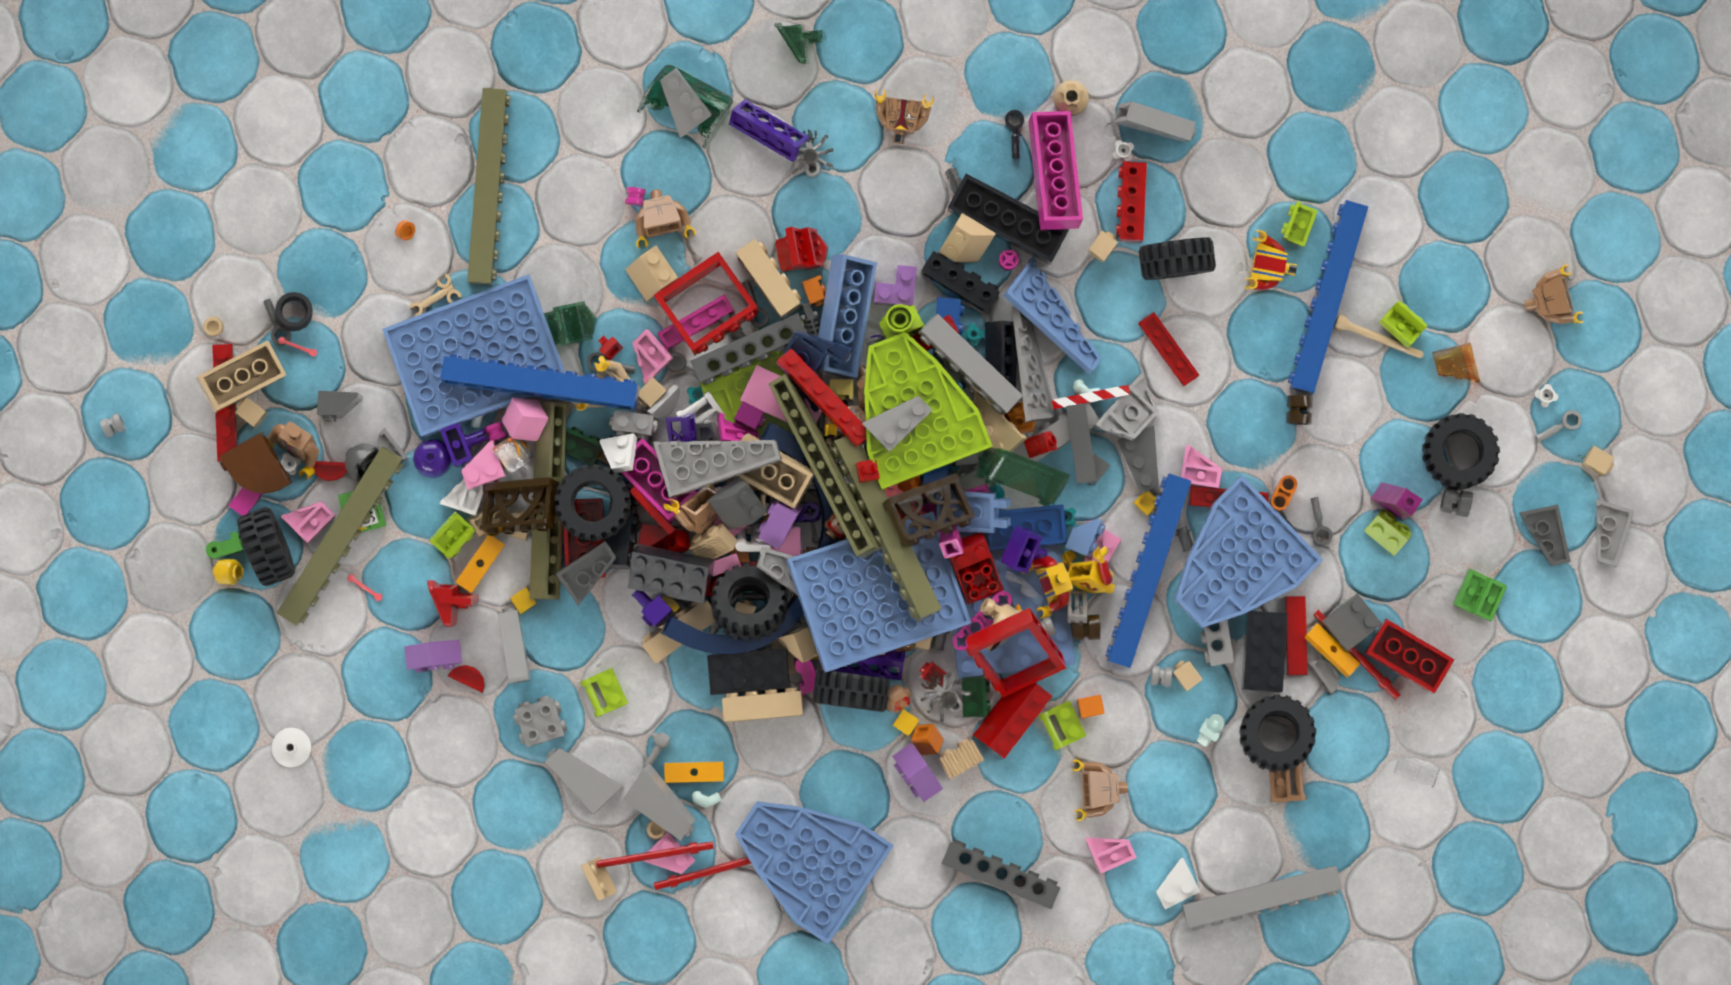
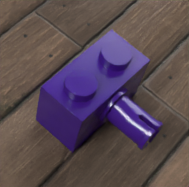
M459 422L440 429L453 465L456 468L468 464L473 459L470 450L471 446L487 441L483 429L466 435Z
M1015 525L1000 561L1013 570L1028 574L1034 559L1041 558V555L1047 556V550L1039 548L1043 537L1031 529Z
M636 590L631 595L643 607L641 612L644 615L641 618L650 627L652 625L657 627L674 612L659 595L655 599H651L644 591Z

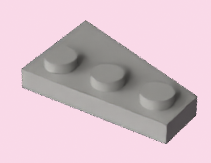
M677 68L661 78L660 82L681 138L712 114Z
M917 396L862 424L890 452L932 409Z
M1596 499L1598 562L1617 567L1634 510Z

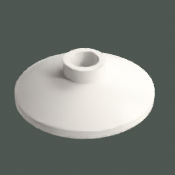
M284 729L273 739L272 754L276 761L283 766H300L310 756V739L299 729ZM288 744H293V751L287 750Z

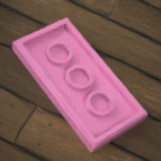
M756 365L740 401H744L788 423L769 386L770 382L781 376ZM804 399L812 417L817 423L822 412L821 409L814 412L811 408L812 405L807 399Z

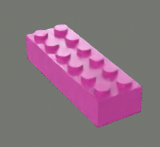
M1071 111L1032 112L1028 125L1040 230L1079 229L1083 221Z

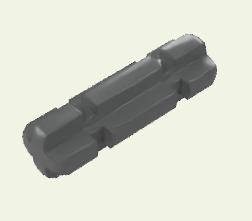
M954 167L948 169L946 175L948 179L950 178L949 182L955 194L961 183V178L957 176L958 171Z

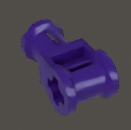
M806 503L795 523L817 522L821 517L820 509L815 503ZM811 508L814 510L812 517L807 514Z

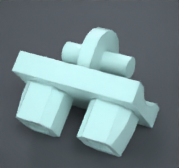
M1214 714L1209 719L1206 718L1203 721L1199 730L1201 733L1197 741L1204 747H1207L1211 740L1214 742L1218 740L1225 723L1222 716Z

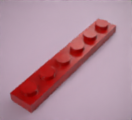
M233 344L212 345L213 368L234 358ZM236 402L215 413L217 462L221 460L219 456L237 446Z
M792 348L777 360L776 363L856 447L867 440L866 427Z

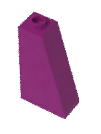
M1383 482L1380 483L1370 498L1401 520L1411 517L1423 501L1422 498L1407 488Z

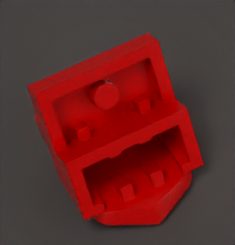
M792 226L785 228V237L775 242L780 270L789 272L799 269L810 270L824 267L828 246L817 233V229L810 227L799 229Z
M434 580L427 581L430 595L442 623L446 627H453L457 624L458 608L468 609L478 602L479 594L459 593L460 585L438 584Z

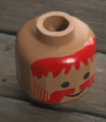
M833 513L825 522L827 529L825 533L833 540L836 538L843 540L846 538V535L835 513Z
M899 684L892 686L889 690L886 710L898 713L910 705L909 698L912 697L907 687L903 688Z

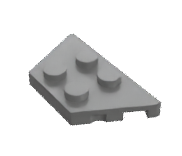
M1143 373L1139 374L1129 385L1131 394L1118 397L1093 425L1095 428L1132 441L1158 414L1159 411L1152 400L1151 391L1147 389L1144 382L1145 376Z

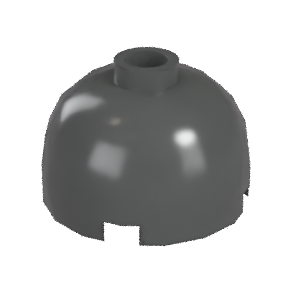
M361 443L350 448L345 458V469L349 476L359 483L380 449L367 443Z

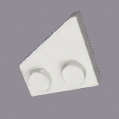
M634 433L600 439V444L614 473L633 470L637 437Z
M463 478L441 500L440 504L477 516L484 495L482 491L483 485L468 490Z
M1183 857L1179 859L1164 882L1156 890L1164 909L1200 892Z

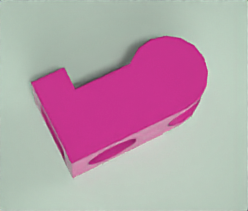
M954 527V530L947 534L940 533L939 545L945 559L964 553L961 544L962 539L957 527Z
M795 657L794 666L802 676L803 681L799 682V686L804 695L813 691L816 673L811 659L802 663Z

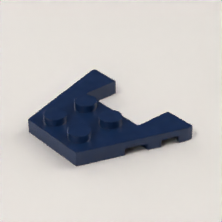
M797 331L792 336L783 355L792 348L817 374L827 355L843 365L849 358L853 348ZM797 385L802 397L807 399L812 405V410L814 412L819 411L820 408Z

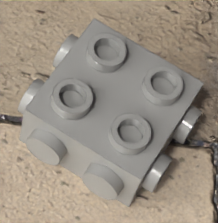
M617 410L614 411V415H610L609 426L617 436L634 433L637 440L643 438L645 441H648V438H653V435L658 432L659 423L654 415Z
M549 695L538 698V702L530 704V701L518 704L519 708L515 709L516 714H513L516 726L520 725L522 733H519L522 745L526 744V747L566 736L567 726L565 720H561L559 715L562 712L560 703L555 701L554 698H549Z

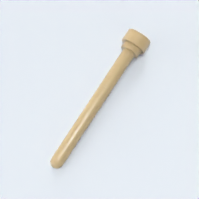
M1339 314L1333 327L1336 330L1345 331L1347 329L1414 357L1422 358L1424 356L1421 350L1411 346L1407 348L1401 342L1350 323L1344 315Z

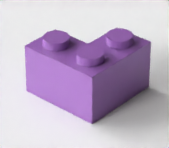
M897 265L896 284L876 282L874 305L894 306L903 304L909 305V307L912 306L917 267Z
M775 499L767 512L770 515L767 522L763 520L758 529L761 532L758 538L780 549L790 529L796 522L803 505L799 504L796 508H792Z
M460 640L426 642L404 646L407 670L415 669V673L427 672V669L428 671L439 670V666H443V669L455 668L454 664L462 663Z
M912 743L892 756L896 761V764H894L899 774L904 773L901 777L908 786L912 784L910 790L915 797L920 796L923 802H925L943 789Z

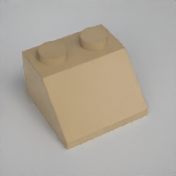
M962 213L939 253L954 262H979L996 233Z
M657 246L642 254L625 269L646 302L654 298V294L678 279V276Z

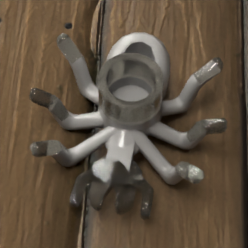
M808 129L807 136H809V139L804 144L806 148L801 147L799 151H802L803 154L797 156V159L803 158V162L792 171L793 175L805 165L806 174L811 178L817 177L821 172V166L818 162L833 168L832 164L819 158V155L833 152V148L816 152L824 144L828 135H825L813 147L812 145L817 139V131L814 130L815 137L813 138L812 132Z
M933 672L937 679L934 676H929L932 682L925 680L928 686L921 683V686L925 689L936 690V692H926L920 701L927 700L928 696H938L930 701L927 713L929 714L932 711L935 702L940 701V721L943 722V707L952 713H959L963 708L960 697L955 693L972 695V692L963 691L960 688L951 690L954 684H961L964 681L963 679L952 680L946 688L947 679L951 677V672L944 675L943 686H940V676Z

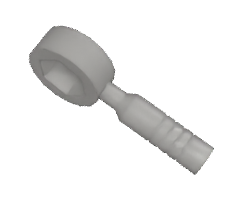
M1575 410L1567 411L1562 416L1561 424L1554 425L1536 435L1537 440L1542 442L1558 433L1562 428L1568 430L1577 429L1582 423L1580 413ZM1570 414L1577 417V425L1572 427L1566 423L1567 416Z

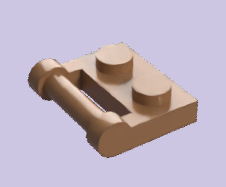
M1304 762L1294 768L1296 795H1291L1289 770L1286 772H1269L1271 802L1307 800L1303 784L1302 767H1304Z

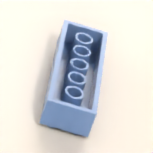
M845 254L832 255L818 337L849 346L853 350L843 365L827 355L818 372L844 378L858 377L877 262Z

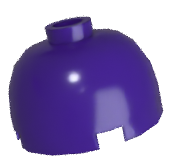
M428 439L421 442L413 454L415 468L420 474L429 478L443 476L449 471L452 463L446 444L437 439Z

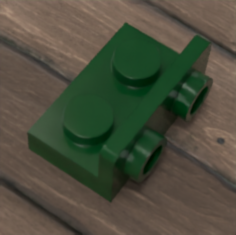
M574 426L572 429L567 428L565 453L594 466L597 461L595 457L602 449L600 438L590 435V437L582 435L584 431Z
M985 677L961 678L962 690L971 692V695L962 694L963 717H986L987 712H991L990 700L986 701V693H990L989 681H986Z

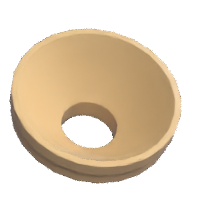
M1073 80L1065 81L1055 90L1054 105L1058 111H1071V116L1078 115L1088 105V91L1080 82ZM1067 92H1076L1077 100L1074 102L1068 101L1066 99Z

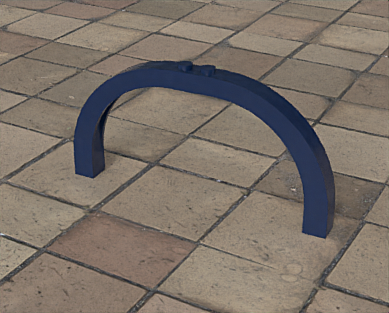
M768 423L760 440L777 441L780 452L811 468L795 435L773 423ZM814 476L812 481L819 499L822 517L820 539L817 546L820 549L838 543L839 539L833 540L825 533L827 531L825 522L834 511L816 476ZM793 596L787 604L785 621L783 624H780V629L777 632L772 631V636L768 638L763 636L761 641L756 642L755 639H750V642H743L742 638L735 640L732 639V635L709 634L693 628L672 616H669L661 634L682 645L703 652L715 654L744 653L768 645L780 638L800 620L804 612L799 597Z

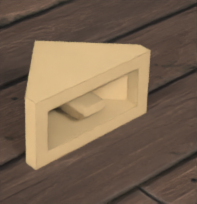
M808 627L790 631L777 639L782 646L802 663L818 655Z

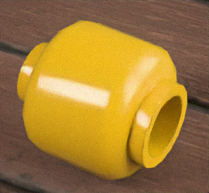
M221 559L213 568V576L219 584L234 585L242 579L243 567L235 559Z

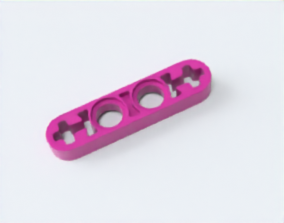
M1001 591L992 598L997 604L1000 601L998 597L1006 595L1008 597V604L1011 605L1012 597L1006 591ZM981 611L970 620L971 623H979L981 630L993 623V619H986ZM970 624L964 626L954 636L952 643L955 649L962 651L968 647L967 640H965L966 646L960 645L958 647L956 645L958 642L956 638H963L966 635L963 633L965 629L969 635L974 634L970 631Z

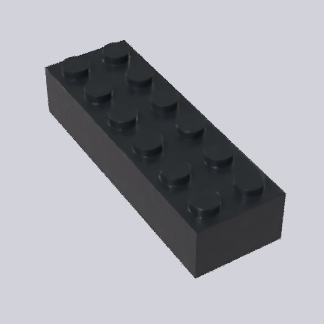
M967 173L947 208L948 212L958 217L962 213L996 233V237L1049 265L1052 264L1069 232V229L1040 230L1037 210Z

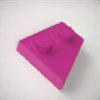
M723 413L718 414L717 425L720 441H741L747 433L759 439L758 431L746 427L738 421L732 423L724 419L725 414Z

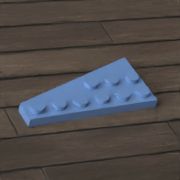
M1033 256L1003 296L1087 374H1090L1096 368L1101 358L1090 341L1083 337L1079 331L1081 327L1078 323H1074L1070 317L1071 312L1056 289L1050 287L1045 279L1047 278L1044 271L1041 272L1035 264L1037 261Z

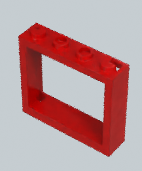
M719 252L654 294L656 302L694 356L703 351L706 352L709 349L708 346L714 342L715 344L721 342L726 334L737 331L741 324L746 321H752L753 317L759 313L757 305ZM721 266L748 304V307L696 342H693L666 302Z
M1030 608L966 637L968 644L966 651L968 655L974 657L977 667L983 669L985 678L991 680L993 689L996 692L999 691L1002 697H1006L1066 669L1062 652ZM1029 628L1049 658L1005 679H1001L980 650Z

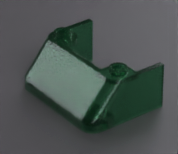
M665 65L647 87L637 112L641 113L646 105L653 110H661L665 106L669 107L660 80L677 68L712 114L698 126L699 133L706 138L702 145L703 148H706L716 136L733 104V99L678 67Z
M989 448L983 451L974 477L984 479L985 484L996 487V484H1000L1031 495L1039 500L1038 504L1049 507L1050 504L1054 505L1068 483L1070 475L1000 448Z

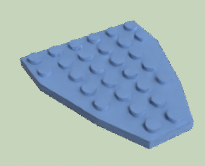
M1241 475L1213 503L1186 559L1174 601L1200 628L1245 614L1296 588L1323 559Z
M759 801L756 802L735 833L755 871L793 921L826 944L830 943L894 846L861 823L803 807Z

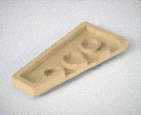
M972 386L971 389L974 390L975 397L972 402L980 412L993 445L990 450L997 461H1003L1027 437L1021 434L1016 429L1017 427L1004 417V414L997 413L991 407L992 403L988 399H982L977 394L978 390Z

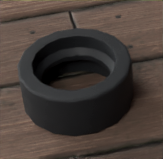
M286 293L280 297L275 307L277 322L281 327L289 331H300L306 328L311 322L313 315L312 303L302 293ZM297 301L303 304L306 311L304 318L299 322L286 320L282 313L286 303Z

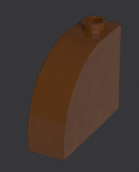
M264 432L257 434L219 456L221 458L219 462L224 471H228L236 483L249 491L271 493L293 483Z

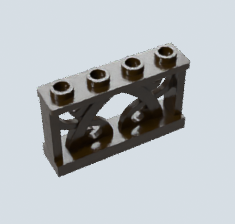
M957 473L894 495L882 503L885 511H888L902 546L908 544L911 547L920 543L919 540L921 539L931 540L937 537V533L943 532V534H947L953 531L954 527L960 525V528L971 524V520L976 516L972 512L960 485V478ZM950 487H952L957 500H951ZM934 493H938L939 499L943 498V501L935 500L933 497ZM922 497H926L934 505H942L941 512L936 521H930L917 515L923 506ZM911 502L917 503L915 511H912L914 507L911 506ZM950 504L958 505L961 508V517L956 518L953 516L952 513L958 512V510L950 507ZM896 507L906 516L903 520H901ZM909 519L913 521L910 523L909 529L916 527L917 532L915 534H909L905 529V523Z
M550 477L484 484L482 487L484 492L482 522L479 529L486 532L488 536H498V533L512 535L518 531L522 533H531V530L545 532L548 529L555 528L556 502L554 500L560 482ZM530 493H533L532 498H534V500L529 499ZM519 494H522L523 499L531 505L521 516L516 518L507 507L513 505L518 499ZM508 495H511L510 500L507 499ZM494 499L496 500V503H497V506H495V507H494ZM542 506L545 509L544 517L536 520L538 514L542 515V512L538 510ZM500 510L494 517V519L500 518V522L493 524V514Z

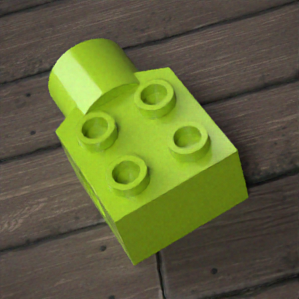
M903 304L892 306L886 316L881 318V322H879L880 331L885 339L903 332L912 337L924 326L914 305L909 307V305Z

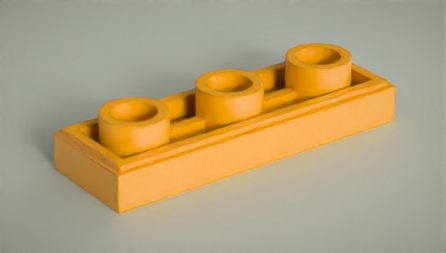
M487 536L456 580V583L470 593H473L505 547V544L493 536ZM479 560L484 561V565L482 567H478L477 565Z
M1318 623L1304 637L1346 678L1361 664L1349 652H1346Z
M724 762L664 763L665 783L724 781ZM693 768H696L698 770V774L696 776L691 775V770Z

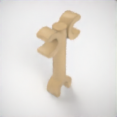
M448 274L445 275L447 278L446 284H441L439 280H436L438 286L443 289L421 303L414 302L410 304V309L419 307V312L415 316L423 314L424 309L446 295L449 303H453L451 300L453 294H457L460 299L462 298L461 293L455 290L451 284L452 280Z

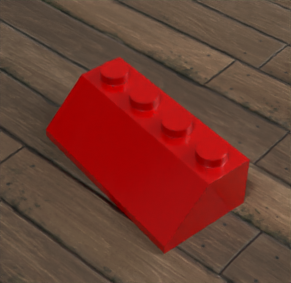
M1034 683L1006 697H1001L973 736L1005 759L1052 698V695Z

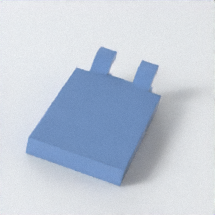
M951 491V500H957L954 492ZM964 491L972 512L976 517L966 527L960 528V525L957 526L958 531L995 533L996 527L1008 528L1011 525V517L999 518V508L1007 509L1010 507L1011 498L996 499V493ZM936 493V499L943 501V498L939 499V494ZM950 504V507L958 510V512L952 513L953 516L956 518L961 517V508L958 505ZM937 505V518L941 512L942 505Z

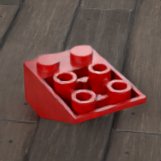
M982 532L962 538L961 544L964 553L949 559L967 604L1003 591L1002 582Z

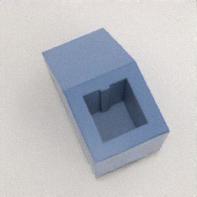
M1097 518L1072 529L1065 548L1090 557L1098 547L1096 543L1098 537L1104 533L1106 526L1103 524L1105 521Z

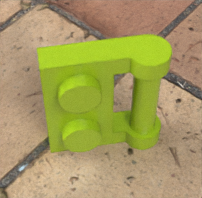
M613 668L580 682L592 703L596 718L629 704ZM596 681L607 703L605 708H602L593 689L592 683Z
M1070 700L1038 715L1054 744L1052 745L1054 751L1086 736ZM1053 714L1066 738L1063 741H1060L1049 716Z

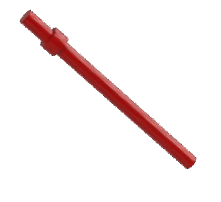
M1318 609L1313 616L1328 630L1322 622L1326 617ZM1355 647L1348 651L1375 678L1382 690L1385 689L1395 700L1400 697L1401 694L1390 684L1391 681L1384 677Z
M713 841L699 844L693 842L687 846L597 860L596 865L598 869L691 853V855L699 854V851L714 849Z
M744 857L680 876H669L668 879L653 884L655 891L670 886L674 888L681 883L751 864L748 857Z

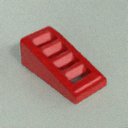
M676 529L653 547L684 553L690 548L689 534L686 531Z

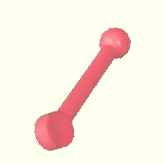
M284 337L278 339L279 344H286L305 351L312 357L317 355L315 349L310 350L289 342Z
M353 574L348 575L347 580L349 582H354L374 596L375 600H382V594L375 593L355 579Z

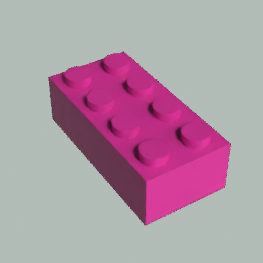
M643 438L636 443L633 470L619 472L633 487L635 486L670 524L676 520L675 513L665 510L664 504L671 506L669 499L677 500L679 502V510H681V506L697 493L694 490L674 498L669 497L656 451Z

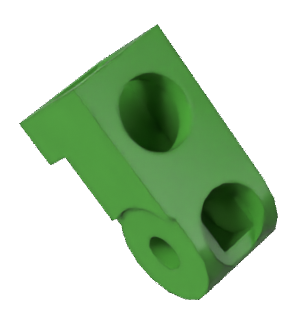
M239 531L230 533L231 539L208 543L206 546L207 555L210 558L220 559L245 551Z

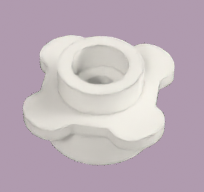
M1121 140L1116 141L1113 157L1130 161L1132 159L1131 151L1134 149L1133 143L1122 142Z
M1545 384L1543 389L1535 391V397L1539 398L1542 407H1548L1550 402L1557 401L1558 394L1555 393L1550 384Z
M284 453L281 463L290 475H295L297 473L296 468L301 463V460L291 456L289 453Z

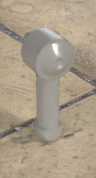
M664 732L652 733L651 737L654 739L655 746L645 761L643 769L647 764L653 765L661 750L669 745L670 736Z

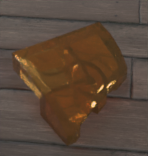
M1471 343L1432 352L1438 375L1445 377L1453 376L1455 379L1461 380L1462 378L1469 379L1476 383L1480 382Z

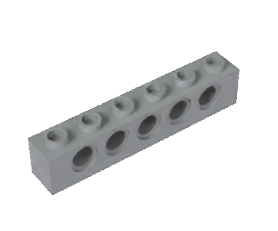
M1227 620L1218 622L1219 628L1215 632L1211 631L1208 626L1203 627V632H1200L1202 644L1206 643L1207 651H1204L1205 663H1209V667L1234 663ZM1214 640L1221 642V650L1215 651L1212 649L1211 644Z

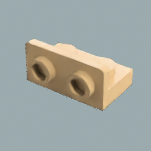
M598 857L581 865L597 900L600 901L616 893L617 890L606 867L597 869L596 861L602 860Z

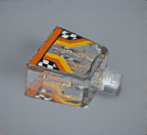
M509 436L492 448L509 473L519 470L524 479L534 473L528 464L534 459V455L526 440L512 439Z

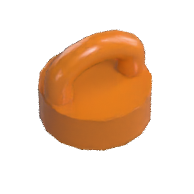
M403 220L398 223L395 236L405 241L410 240L415 234V225L407 220Z

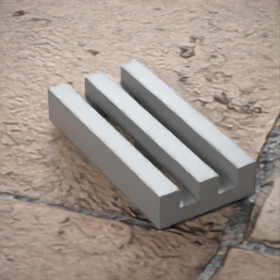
M1072 590L1070 592L1069 603L1067 604V623H1071V620H1075V623H1079V620L1087 623L1086 591ZM1071 595L1075 596V614H1071ZM1079 595H1082L1083 615H1079Z

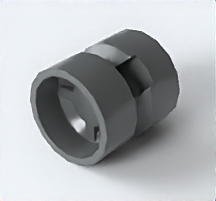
M1445 487L1440 511L1450 514L1454 511L1456 515L1468 517L1472 506L1473 493L1463 490L1459 493L1455 488Z

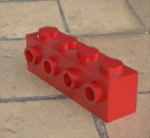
M1123 161L1122 167L1118 168V178H1122L1121 186H1118L1117 198H1121V205H1117L1116 217H1120V225H1116V236L1119 237V242L1142 243L1144 240L1146 162Z

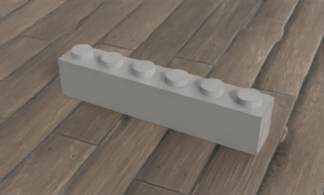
M938 314L934 315L918 332L921 335L920 339L926 345L930 344L935 349L934 352L941 359L945 358L949 362L948 366L954 372H959L963 375L964 382L969 386L973 385L978 390L977 394L982 399H988L992 403L991 407L997 413H1007L1023 396Z

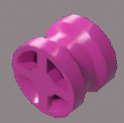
M627 187L626 192L628 196L625 199V204L643 206V195L646 194V190Z
M1013 250L1003 251L999 258L1001 268L1006 271L1015 269L1019 261L1017 253Z
M497 422L484 428L485 433H488L489 442L492 440L497 442L508 437L502 429V422Z

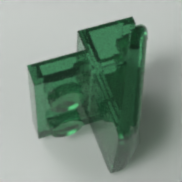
M781 22L774 24L798 63L802 65L809 64L807 41L808 44L822 43L821 39H826L824 30L806 32L805 25L803 24L784 26Z
M585 301L553 307V311L544 313L555 345L561 344V346L593 339L592 335L595 331L597 318L590 308L585 305Z

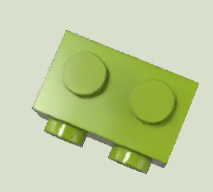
M1296 201L1295 205L1291 204L1287 215L1290 216L1288 223L1284 222L1281 233L1284 235L1282 240L1305 247L1318 210L1300 204V201Z
M1400 300L1378 322L1407 348L1412 345L1428 326L1422 318L1412 312Z
M1381 509L1364 530L1393 556L1396 555L1412 535L1407 525L1397 521L1391 512Z
M454 511L429 541L448 559H451L460 552L465 542L467 543L473 538L476 530Z

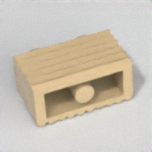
M721 523L717 527L715 525L711 526L703 534L697 533L692 538L689 549L695 556L716 559L732 551L737 539Z
M966 738L957 743V749L951 751L949 748L940 753L941 758L938 760L949 780L984 761L973 740L968 741Z

